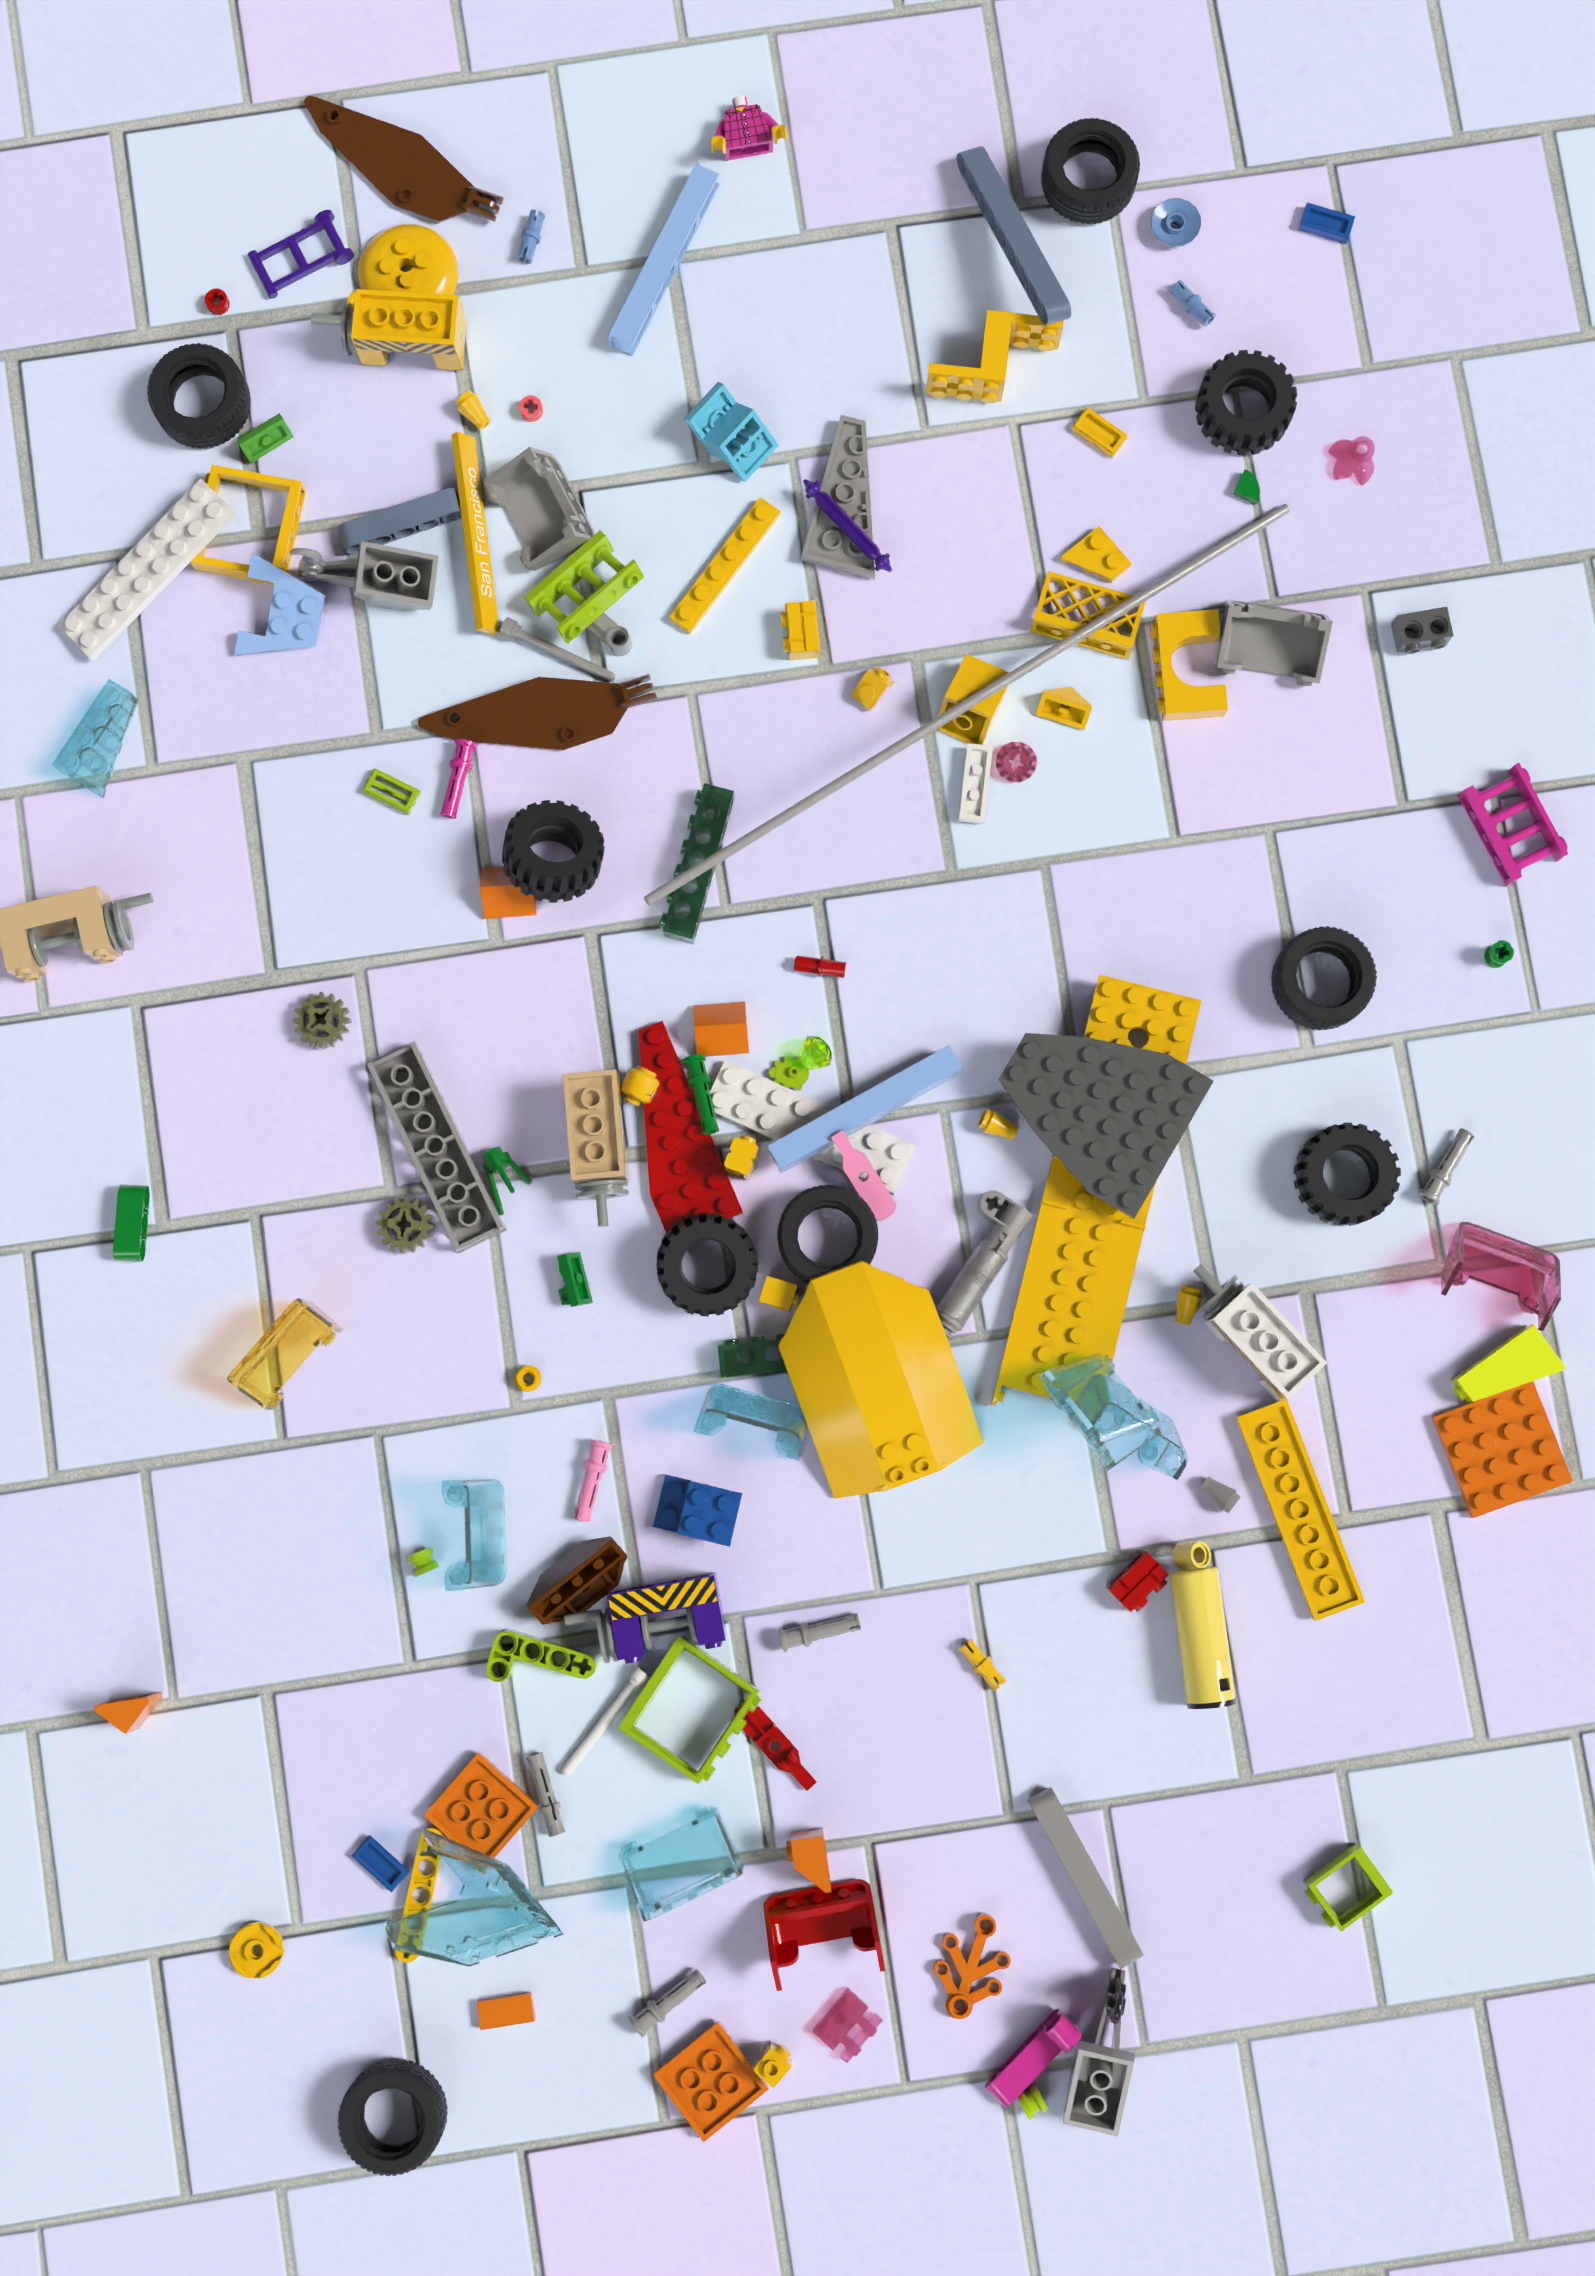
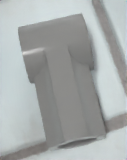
M605 613L587 627L616 656H624L632 649V641L627 629L619 626ZM618 637L625 638L622 644L616 645L613 643Z

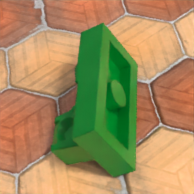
M565 1253L557 1256L559 1272L566 1285L558 1290L561 1304H570L571 1307L593 1303L581 1253Z

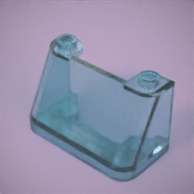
M1100 1353L1047 1370L1039 1376V1379L1057 1408L1059 1407L1060 1410L1064 1411L1086 1439L1091 1449L1098 1454L1102 1465L1109 1471L1161 1434L1156 1424L1160 1420L1151 1407L1147 1410L1113 1370L1115 1365L1106 1354L1102 1357Z
M715 1384L709 1388L697 1417L694 1432L708 1436L716 1435L722 1430L723 1426H726L727 1419L778 1432L775 1445L777 1451L785 1457L799 1461L808 1429L800 1405L725 1384Z
M492 1478L442 1481V1496L445 1503L450 1507H464L466 1561L452 1564L445 1572V1591L485 1588L501 1584L507 1575L505 1494L503 1485L500 1481Z
M708 1805L694 1812L696 1817L691 1822L645 1844L637 1845L633 1841L620 1848L622 1852L618 1854V1858L643 1922L660 1916L743 1874L744 1865L717 1807L710 1809Z

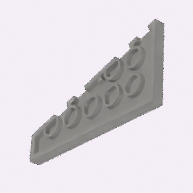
M841 415L820 491L826 492L873 541L866 423L864 420ZM816 504L801 555V561L875 579L874 560L867 558Z

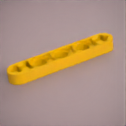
M436 1826L427 1828L419 1839L395 1947L397 1958L404 1963L413 1962L422 1950L446 1841L445 1834ZM432 1833H436V1838L440 1840V1843H436L432 1849V1853H437V1857L432 1854H422V1850L427 1852L429 1849L430 1841L426 1840V1837H429ZM424 1859L430 1860L434 1865V1870L429 1875L423 1874L419 1869V1864ZM423 1887L427 1890L428 1898L426 1901H416L413 1896L415 1888ZM416 1914L420 1916L422 1920L420 1928L412 1929L408 1926L407 1918L409 1915ZM409 1935H419V1939L414 1937L411 1948L415 1949V1952L406 1956L405 1950L401 1949V1947L408 1943Z

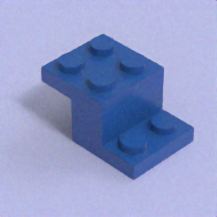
M665 1474L653 1527L730 1547L743 1493Z

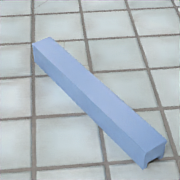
M696 162L608 335L611 348H616L631 356L634 355L719 188V183L716 182L719 177L718 173Z
M948 1045L767 1146V1153L772 1157L779 1173L782 1174L834 1145L835 1143L831 1136L842 1130L846 1137L854 1134L956 1077L962 1065Z

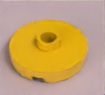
M260 1921L248 1923L240 1928L232 1937L229 1945V1960L234 1970L243 1977L264 1978L273 1973L282 1962L285 1952L284 1940L279 1931L271 1924ZM254 1945H259L262 1948L261 1954L254 1952Z

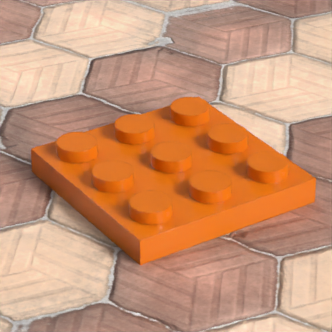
M479 1751L427 1810L424 1816L477 1865L485 1870L538 1809L539 1805Z
M719 2020L653 2072L655 2079L703 2142L769 2090V2086L754 2072V2066Z

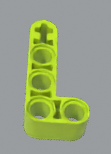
M508 1629L500 1632L494 1639L486 1666V1674L490 1680L502 1682L512 1674L515 1662L519 1660L580 1679H586L596 1672L598 1662L597 1658L589 1652ZM504 1635H509L514 1640V1646L511 1650H506L501 1645V1639ZM529 1643H535L539 1646L540 1654L538 1657H531L527 1654L526 1649ZM554 1651H562L565 1654L566 1661L563 1665H557L553 1662L552 1654ZM572 1654L576 1655L573 1661L582 1662L584 1659H588V1665L592 1666V1668L582 1672L580 1665L573 1664L572 1669H569L568 1666L572 1661ZM495 1662H502L506 1666L504 1676H498L494 1673L493 1665Z

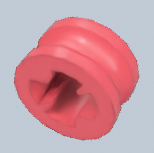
M529 395L520 401L519 408L523 419L535 422L542 417L543 407L539 398ZM529 404H534L537 409H533L534 413H528L526 407L529 408Z

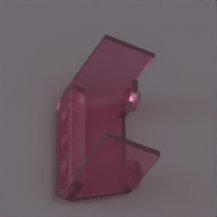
M1461 1222L1459 1224L1442 1269L1441 1294L1446 1296L1451 1285H1465L1469 1278L1517 1295V1302L1523 1311L1538 1315V1330L1543 1332L1561 1300L1559 1258L1550 1251L1474 1223Z

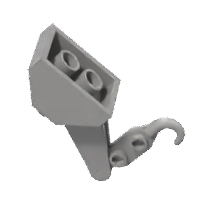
M361 541L359 544L357 559L325 562L322 559V555L316 550L294 548L290 551V555L303 556L298 564L297 577L302 581L354 588L353 596L380 607L397 610H430L433 606L438 555ZM356 573V576L345 577L326 574Z

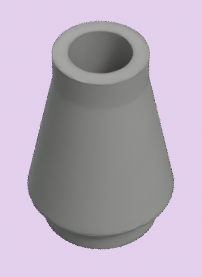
M1209 1476L1199 1488L1221 1512L1224 1510L1228 1514L1241 1497L1236 1493L1237 1490Z

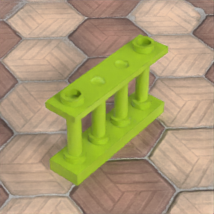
M601 530L524 596L532 612L538 617L547 611L559 622L556 628L567 644L579 636L582 631L644 578L634 559L625 566L611 554L615 550ZM602 561H605L617 572L607 582H604L592 571ZM584 577L598 589L588 599H585L573 588ZM564 594L579 606L568 616L554 605Z

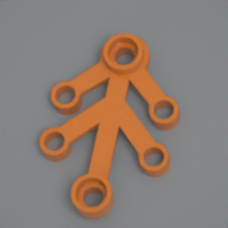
M982 1913L975 1918L974 1928L976 1935L967 1963L958 1946L957 1936L954 1933H946L942 1938L943 1947L949 1951L962 1978L958 1989L949 1974L950 1966L946 1960L939 1959L933 1966L935 1975L940 1977L948 1993L945 2003L946 2010L955 2019L968 2017L972 2012L973 2004L989 1996L999 1995L1002 1991V1985L1000 1980L995 1977L989 1978L984 1987L970 1992L972 1982L998 1969H1006L1011 1963L1007 1952L998 1951L993 1959L978 1966L987 1937L992 1936L996 1931V1922L987 1913ZM982 1920H988L990 1922V1925L987 1929H982L980 1927V1922ZM949 1937L955 1939V1944L951 1947L945 1944L946 1939ZM1001 1955L1007 1957V1962L1003 1965L997 1963V1959ZM939 1964L947 1966V1970L944 1973L937 1971ZM990 1983H998V1989L990 1991L988 1988ZM956 2000L964 2002V2006L961 2009L954 2007Z

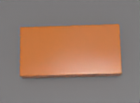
M532 1992L477 2001L480 2030L535 2022L536 2020Z

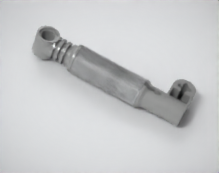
M996 1190L985 1192L978 1203L980 1214L995 1224L985 1240H980L978 1246L970 1255L971 1257L963 1265L964 1268L958 1273V1277L951 1283L952 1285L936 1308L946 1337L950 1340L953 1338L951 1333L955 1334L957 1331H961L964 1325H966L965 1323H967L968 1318L973 1314L977 1305L985 1296L984 1294L988 1291L987 1289L995 1281L997 1274H999L1003 1265H1005L1004 1263L1008 1260V1252L1032 1217L1028 1210ZM992 1199L996 1200L995 1206L997 1208H1000L1003 1202L1008 1205L999 1219L994 1217L998 1209L988 1210L986 1200L989 1202Z

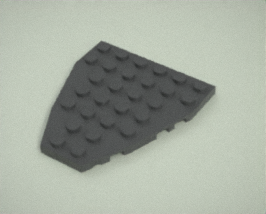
M1025 1033L998 1079L1010 1095L1015 1106L1018 1107L1031 1130L1080 1182L1085 1191L1132 1219H1135L1214 1080L1165 1053L1088 1037Z

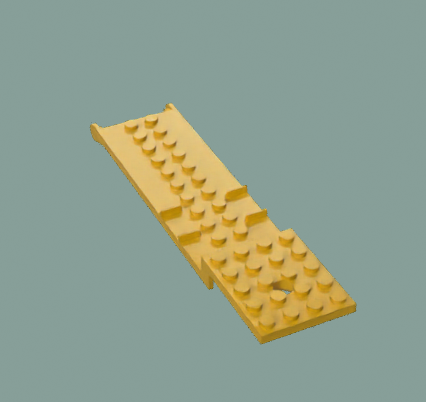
M1099 974L1083 1037L1132 1046L1128 1040V1033L1133 1029H1140L1147 1035V1044L1140 1047L1141 1049L1165 1053L1187 1064L1202 1000ZM1053 1154L991 1405L996 1406L997 1402L1003 1403L1005 1392L1001 1391L1002 1386L1093 1409L1092 1415L1087 1414L1085 1424L1090 1425L1089 1431L1095 1432L1140 1245L1146 1228V1220L1155 1184L1135 1219H1132L1087 1193L1080 1182Z

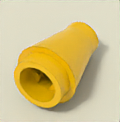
M471 390L465 392L456 400L457 410L479 430H483L491 423L478 395L473 394Z
M986 1108L978 1122V1128H981L983 1133L1010 1140L1015 1138L1019 1126L1013 1124L995 1109L990 1110Z
M1182 1285L1181 1290H1177L1175 1322L1191 1325L1196 1310L1203 1299L1201 1296L1203 1290L1187 1285Z

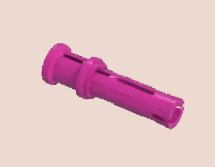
M456 738L454 742L456 748L453 759L449 762L452 770L440 815L452 819L457 817L467 772L472 770L471 760L473 752L478 747L477 743L461 738Z

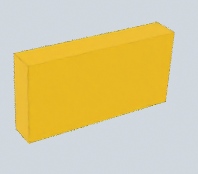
M1086 407L1071 429L1111 458L1116 455L1128 439L1126 433L1088 407Z

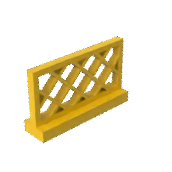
M1048 571L1030 632L1062 641L1086 626L1085 623L1088 625L1092 620L1106 614L1134 595ZM1050 580L1061 583L1065 590L1054 594L1049 587ZM1078 589L1086 590L1089 597L1078 601L1073 591ZM1068 594L1073 605L1063 609L1057 599ZM1102 596L1110 597L1114 604L1103 609L1098 598ZM1050 602H1053L1058 612L1052 615L1041 612L1042 607ZM1093 602L1098 612L1087 616L1082 606ZM1145 602L1138 605L1137 612L1129 616L1125 613L1122 615L1123 619L1107 624L1106 627L1099 629L1075 645L1129 660ZM1077 609L1083 619L1077 622L1072 621L1068 618L1067 613ZM1126 623L1131 630L1130 637L1120 635L1116 627Z

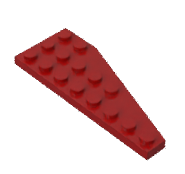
M663 1021L638 1030L641 1067L656 1073L655 1078L659 1081V1086L651 1102L643 1104L650 1196L666 1234L675 1223H679L689 1215L694 1216L698 1215V1213L706 1212V1214L717 1213L726 1218H734L743 1214L711 1135H703L694 1094L690 1086H688V1080Z

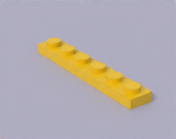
M759 497L669 616L670 620L691 634L780 517L781 511Z

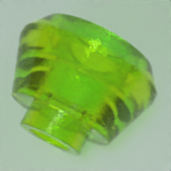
M808 1036L799 1049L798 1058L803 1067L816 1070L828 1067L831 1064L832 1052L822 1038Z

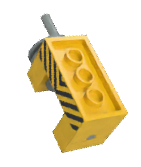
M356 289L354 305L346 303L342 315L311 314V324L341 326L342 348L345 356H350L353 353L355 357L360 358L362 364L387 366L388 353L394 351L430 354L434 358L437 369L463 370L467 322L458 295Z

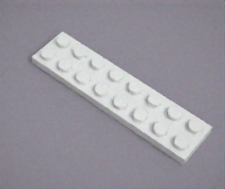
M200 478L58 626L88 658L95 661L237 514Z
M724 1060L710 1090L715 1114L774 1141L833 1110L829 1106L727 1060ZM871 1125L848 1136L847 1139L852 1147L867 1156L888 1192L894 1194L916 1146ZM835 1144L812 1157L844 1172L842 1168L843 1156ZM861 1172L858 1178L864 1179L867 1176V1172Z

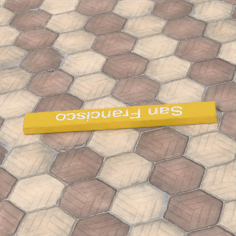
M455 432L451 434L475 626L478 631L494 635L500 632L476 443L474 437L461 432Z

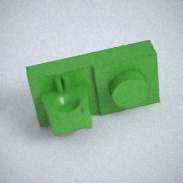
M279 413L259 425L258 428L254 430L251 428L246 433L240 435V439L237 442L249 462L253 463L294 436Z

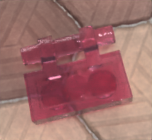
M847 1987L812 2029V2032L832 2050L841 2042L846 2048L839 2056L848 2063L853 2056L857 2057L862 2051L861 2046L866 2040L877 2033V2027L883 2019L877 2013H874L869 2020L866 2019L863 2014L869 2008V2005ZM857 2023L862 2029L852 2040L847 2033Z

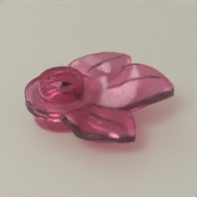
M1360 436L1353 441L1342 439L1331 446L1328 453L1337 458L1333 468L1334 479L1340 480L1355 475L1357 482L1361 486L1370 480L1375 469L1372 460L1375 446L1370 438ZM1365 445L1367 451L1361 454L1357 451V447Z

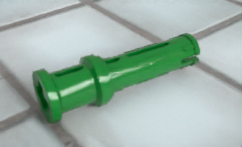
M695 1054L684 1058L683 1065L687 1067L689 1075L687 1083L693 1089L703 1135H711L719 1132L709 1091L711 1078L707 1075L704 1061H706V1056L704 1054Z

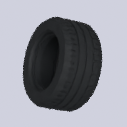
M1084 118L1068 123L1053 136L1045 152L1041 184L1047 202L1050 203V206L1056 212H1059V215L1075 223L1097 224L1109 221V219L1119 215L1131 201L1138 180L1140 157L1136 144L1120 126L1104 119ZM1084 152L1098 153L1111 162L1115 168L1117 178L1105 189L1097 191L1082 190L1073 185L1067 178L1063 166L1067 160L1076 154Z
M201 343L185 344L184 346H179V348H174L172 351L170 350L168 354H165L156 363L149 376L150 379H148V402L161 427L176 442L182 445L185 444L187 447L191 446V448H213L231 440L230 438L235 437V434H238L239 430L244 427L243 425L246 423L251 407L249 387L238 365L223 350ZM207 375L216 377L224 382L223 400L217 409L207 416L193 418L183 416L175 411L174 401L176 392L190 378Z
M1322 926L1301 932L1283 948L1275 960L1271 973L1273 997L1277 1001V1005L1280 1006V1010H1283L1285 1016L1287 1015L1290 1020L1292 1019L1294 1023H1298L1300 1026L1311 1028L1312 1030H1328L1343 1026L1358 1016L1373 997L1377 971L1375 969L1376 965L1373 962L1374 959L1371 957L1372 954L1358 937H1354L1352 933L1350 934L1346 930L1337 929V927ZM1322 952L1331 954L1342 961L1350 977L1349 993L1342 1002L1333 1005H1322L1313 1002L1304 995L1299 988L1296 976L1298 964L1303 957L1308 954Z
M819 1185L808 1188L795 1196L784 1209L778 1224V1247L787 1268L797 1278L809 1283L810 1279L860 1260L871 1264L878 1245V1226L871 1208L858 1194L841 1186ZM822 1208L838 1209L847 1214L855 1224L858 1234L857 1246L852 1255L843 1262L831 1266L817 1264L808 1259L800 1249L798 1242V1231L804 1218L813 1211Z
M406 2059L383 2060L364 2070L345 2093L339 2107L340 2110L338 2111V2133L344 2150L346 2149V2153L351 2156L352 2161L354 2160L355 2164L360 2165L362 2169L365 2168L367 2169L366 2171H371L373 2174H379L380 2176L403 2175L405 2172L408 2173L411 2170H415L417 2166H421L437 2147L446 2127L448 2107L442 2086L439 2085V2081L435 2079L433 2074L431 2075L428 2069H424L425 2067ZM383 2089H399L408 2093L416 2101L422 2115L420 2133L412 2141L402 2145H388L377 2140L369 2131L365 2121V2104L373 2093Z

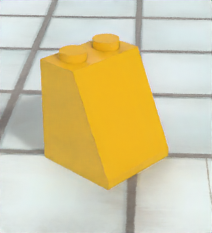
M966 654L944 696L938 716L1009 672ZM1009 685L937 730L965 743L983 745Z

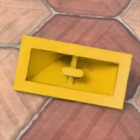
M1073 687L1043 690L1035 715L1085 730L1092 705Z

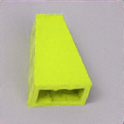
M1534 1324L1526 1325L1451 1380L1454 1385L1452 1390L1461 1401L1474 1402L1558 1373L1566 1367Z

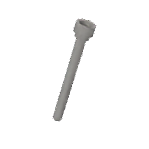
M507 617L503 622L499 636L507 640H516L517 638L606 681L612 682L615 680V674L612 671L522 630L517 621Z

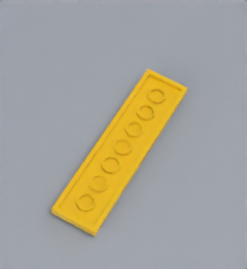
M1278 1401L1235 1417L1313 1621L1365 1603L1288 1401Z

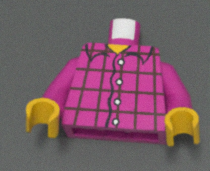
M736 96L732 99L733 108L724 111L725 119L718 122L713 137L710 140L711 154H714L716 150H722L726 154V161L773 153V141L774 144H778V139L784 138L788 140L786 126L778 124L767 112H762L760 105L748 106L746 96Z

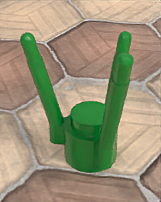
M500 1146L482 1155V1159L485 1162L482 1167L487 1174L499 1215H503L504 1211L493 1173L500 1174L510 1193H514L515 1189L504 1171L508 1167L507 1163L527 1184L530 1185L532 1181L512 1160L508 1151L503 1153Z

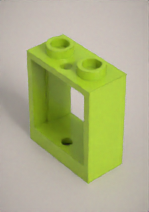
M1356 1843L1303 1881L1308 1888L1304 1892L1314 1905L1319 1903L1324 1910L1321 1916L1330 1928L1335 1926L1341 1932L1394 1893L1361 1846ZM1351 1859H1354L1375 1889L1341 1915L1337 1916L1316 1885Z

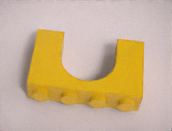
M1218 609L1156 614L1153 623H1150V637L1155 638L1156 648H1152L1153 663H1157L1158 672L1154 675L1155 688L1160 689V697L1157 698V712L1162 713V721L1225 716L1228 710L1226 684L1192 686L1181 681L1176 676L1172 667V655L1180 647L1189 644L1218 641L1221 635Z

